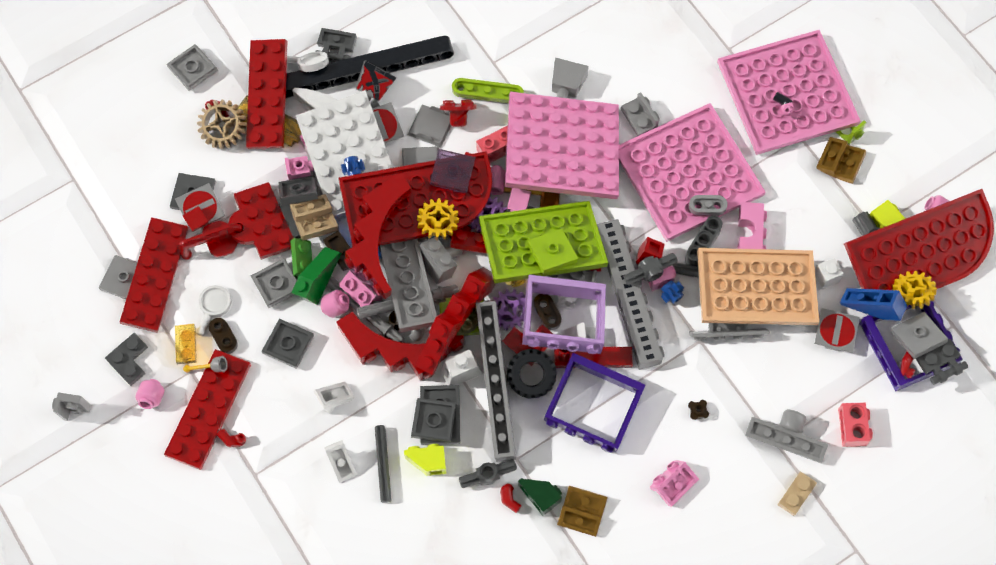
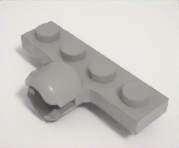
M791 409L783 412L778 425L751 417L745 434L749 438L820 464L823 462L829 445L805 436L803 428L807 420L806 416Z

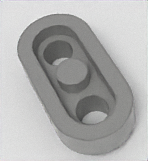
M695 195L690 199L689 210L694 215L719 216L725 213L728 204L727 200L720 195ZM695 205H700L701 208L698 209L695 207ZM714 205H718L720 208L716 209Z

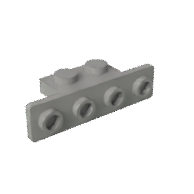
M708 323V330L689 331V336L697 341L706 340V337L723 340L725 336H733V339H744L745 335H752V338H764V335L769 334L767 328L748 329V324Z

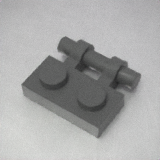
M321 28L317 45L318 47H323L321 52H325L328 59L340 61L351 58V56L345 55V53H353L357 35L356 33ZM330 49L339 50L338 54L329 51Z
M951 339L946 344L915 358L925 375L933 372L935 376L930 378L933 385L939 382L944 383L949 377L953 375L958 376L963 373V370L968 368L966 361L961 363L955 361L961 354ZM946 364L950 367L945 371L940 368Z

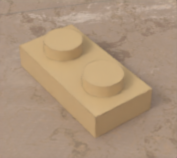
M800 471L777 505L795 516L817 482Z

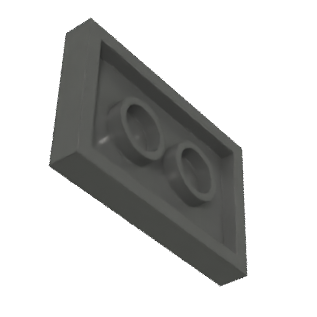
M420 386V398L457 404L451 443L420 439L421 445L461 444L460 386Z

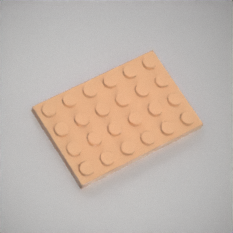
M698 248L701 323L818 325L820 323L813 250Z

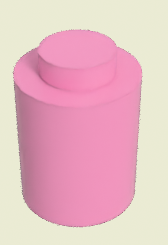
M493 165L491 167L492 188L490 194L501 195L504 193L506 170L502 166Z

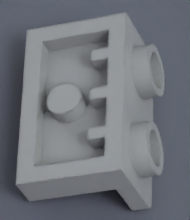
M642 92L637 94L636 99L621 105L620 108L637 136L657 128L660 121L658 113L652 110L649 99L646 96L644 97Z
M61 392L57 393V397L52 402L53 412L66 421L69 419L70 411L75 414L90 413L92 406L80 395Z

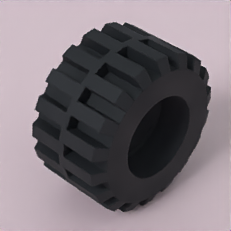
M536 349L522 350L515 354L509 362L507 381L518 395L528 399L540 398L551 391L554 383H556L557 371L555 363L543 351ZM528 362L539 364L543 370V378L536 385H527L520 378V370Z

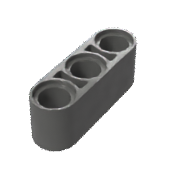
M710 216L707 218L686 252V264L698 266V259H693L690 255L695 254L698 256V248H711L723 226V221L720 217ZM709 225H715L717 229H711ZM699 240H706L708 243L702 244Z

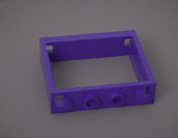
M930 301L929 306L923 304V309L920 310L925 312L948 340L951 339L953 342V336L945 328L942 316L936 312L934 302ZM909 305L906 310L911 309L912 306ZM871 315L862 318L859 325L895 392L934 376L933 372L926 375L922 372L912 376V378L905 379L875 324L882 321V319ZM960 356L955 361L957 363H961V361L963 360L962 356ZM946 364L940 368L945 371L950 367Z
M573 353L544 416V421H546V425L557 429L559 427L564 429V432L572 437L576 435L582 437L583 441L590 445L598 444L602 446V450L608 453H612V451L617 452L646 385ZM574 367L635 393L614 443L552 416Z

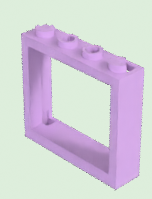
M529 275L526 284L522 345L601 354L605 337L606 284ZM532 293L597 300L595 339L531 332Z

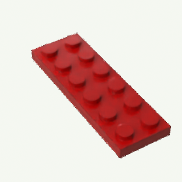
M286 39L250 40L246 148L248 149L284 148L288 46Z
M151 217L119 321L120 324L158 333L181 256L179 243L186 239L188 226Z
M217 349L214 350L208 364L212 362L213 358L224 356L227 360V370L225 372H214L211 368H205L164 452L165 457L198 470H202L217 438L216 434L221 430L251 367L250 362Z

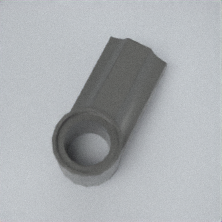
M868 211L861 212L852 219L862 236L880 229L876 226Z

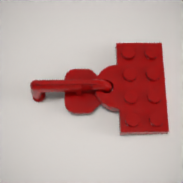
M267 182L234 193V199L239 210L232 214L228 223L216 221L207 224L203 228L202 234L180 241L181 257L184 260H189L192 257V252L189 249L204 243L207 244L211 255L214 257L232 254L238 243L243 245L254 244L260 260L291 250V240L294 238L270 183Z

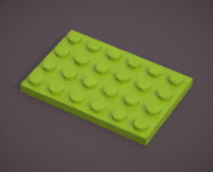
M590 201L479 216V224L495 284L528 279L529 275L550 276L608 266V260ZM563 229L579 258L578 262L542 274L527 246V240Z

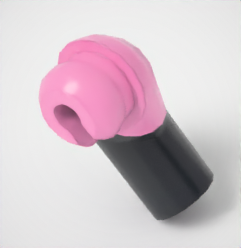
M777 92L773 100L781 104L782 113L785 116L792 115L794 112L793 101Z

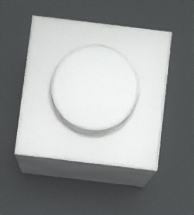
M835 258L818 264L815 269V277L822 289L839 283L844 275Z

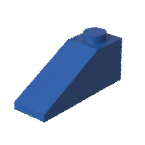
M846 288L840 301L842 306L882 320L901 321L907 308V304L898 290Z

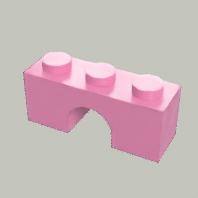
M741 202L738 227L750 229L753 235L750 237H740L737 249H766V245H763V239H766L767 228H763L764 222L767 220V211L764 210V203Z

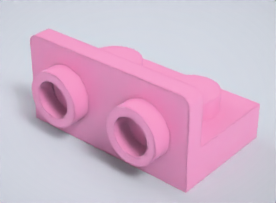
M349 270L339 283V286L361 307L371 305L373 301L383 300V296H378L375 292L373 282L367 280L361 271L356 273L354 270Z
M674 460L666 467L667 470L663 474L656 476L653 479V484L650 486V489L656 491L670 507L699 480L685 461Z

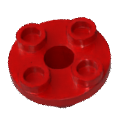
M443 100V104L440 105V110L450 112V125L452 127L466 126L468 111L477 109V105L472 100H461V103H455L454 100Z

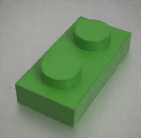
M294 238L291 240L293 276L299 277L312 262L311 241Z

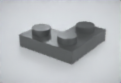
M134 332L109 353L105 359L132 386L146 374L134 360L148 346Z

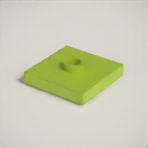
M563 229L527 240V246L542 274L578 262L579 258Z

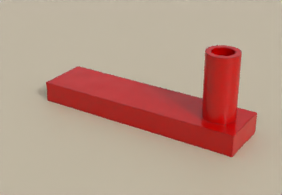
M603 347L601 354L554 349L555 368H566L573 353L607 368H632L633 366L632 347Z

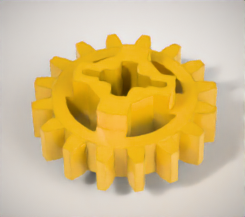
M438 198L437 202L434 203L430 199V205L424 203V209H419L420 215L417 216V221H419L418 228H423L422 234L429 233V239L435 236V239L438 240L439 236H442L445 240L446 234L452 236V230H457L458 225L456 224L459 223V218L456 216H458V211H453V204L447 205L448 200L441 203L440 198Z
M907 271L906 276L900 274L899 279H895L893 290L900 291L907 307L911 305L912 309H915V306L923 309V304L929 306L930 301L935 300L937 288L935 287L936 283L934 281L931 282V276L924 277V272L918 275L917 271H914V274H910Z

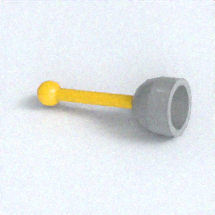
M224 356L213 358L210 364L185 365L183 371L188 373L191 370L211 368L214 372H225L227 370V360Z

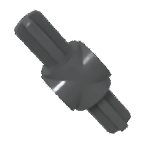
M670 253L660 259L654 258V256L647 257L639 263L638 269L624 275V280L627 285H632L642 279L648 282L654 281L663 275V269L678 262L677 256L674 253Z
M514 459L495 464V462L483 463L480 467L475 468L476 472L459 477V483L461 488L478 483L481 486L491 485L496 480H499L501 475L516 471L517 466ZM485 470H491L493 475L486 478L482 473Z

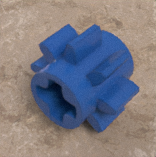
M358 156L347 157L344 159L345 164H341L344 175L361 174V171L365 170L364 162L362 159L358 160Z
M672 280L667 282L661 288L663 291L661 298L666 303L669 301L673 304L677 303L684 297L682 293L684 291L683 285L679 281L676 283Z

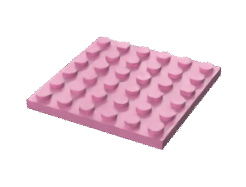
M820 29L718 58L717 63L756 155L857 126L861 122ZM777 92L793 101L794 112L792 115L785 116L782 113L781 104L773 100Z
M510 92L505 187L618 199L619 104Z
M711 103L619 145V162L666 242L703 225L707 218L711 216L694 215L690 212L689 202L695 195L723 196L728 204L724 213L727 214L739 208L741 202H752L766 193ZM695 205L696 208H701L700 205ZM714 205L716 209L720 208V206Z

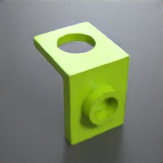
M863 120L857 127H850L852 131L848 135L843 134L841 130L835 133L843 140L848 141L850 145L855 139L859 140L865 133L863 130L867 122Z

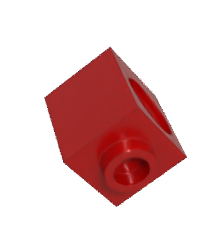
M647 237L638 249L636 264L639 265L642 260L650 256L657 257L658 259L662 258L665 244Z

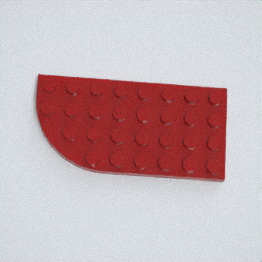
M487 151L338 178L352 247L360 243L353 235L354 223L367 216L361 207L362 196L399 173L402 174L411 186V195L397 205L389 215L381 231L378 246L428 237L429 233L422 234L423 228H418L419 221H417V216L420 215L419 209H424V203L430 205V199L436 203L438 198H440L441 203L448 200V206L453 204V211H458V216H456L459 218V223L456 224L458 225L457 230L462 229L473 222L484 210L492 188V172Z
M983 188L843 244L861 289L893 290L895 279H899L900 274L906 276L907 271L910 274H914V271H917L918 275L924 272V277L931 276V282L934 281L936 283L935 287L939 289L969 276L983 263L992 245L994 221Z

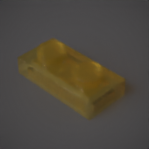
M195 324L175 325L177 365L197 363Z

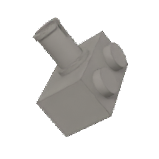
M435 237L422 242L420 245L424 267L435 283L439 284L452 278L458 266L453 258L462 255L463 250L450 247L445 249L440 240H436Z

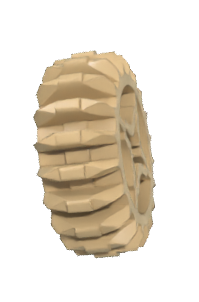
M221 99L220 104L214 100V106L207 103L209 109H201L204 115H198V118L202 121L197 122V125L201 126L197 131L203 133L200 137L202 140L206 139L205 143L207 145L212 143L213 148H216L218 145L220 149H223L225 144L229 149L231 148V142L237 145L235 140L237 138L239 140L243 139L240 133L246 134L242 127H247V123L242 121H245L247 118L245 115H242L244 111L238 109L239 106L237 104L232 106L230 100L225 103V100ZM221 111H229L233 113L235 117L225 118ZM215 114V120L209 123L210 118ZM221 119L226 123L223 124V129L219 126ZM232 126H235V129H234L233 132L229 135V129H230ZM209 131H220L223 138L213 137Z

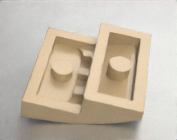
M326 194L318 196L316 200L290 204L295 224L303 241L339 230Z

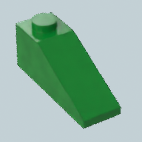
M325 247L299 275L291 293L307 302L318 305L342 253Z

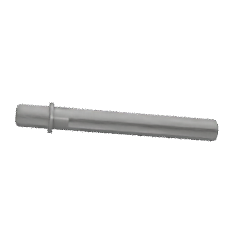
M331 276L327 287L332 291L341 290L349 297V305L357 311V308L361 306L339 286L340 282ZM379 315L365 318L383 333V337H388L390 340L401 343L404 341V336L394 329L395 326L393 324L390 325Z
M456 284L446 287L438 286L437 289L431 290L433 301H444L445 298L452 297L453 294L459 292ZM391 299L358 307L357 316L359 319L395 311L393 301Z

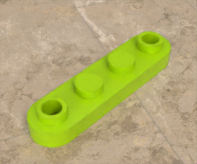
M457 78L452 82L453 94L461 98L509 103L510 92L524 93L523 88L515 84L468 78Z

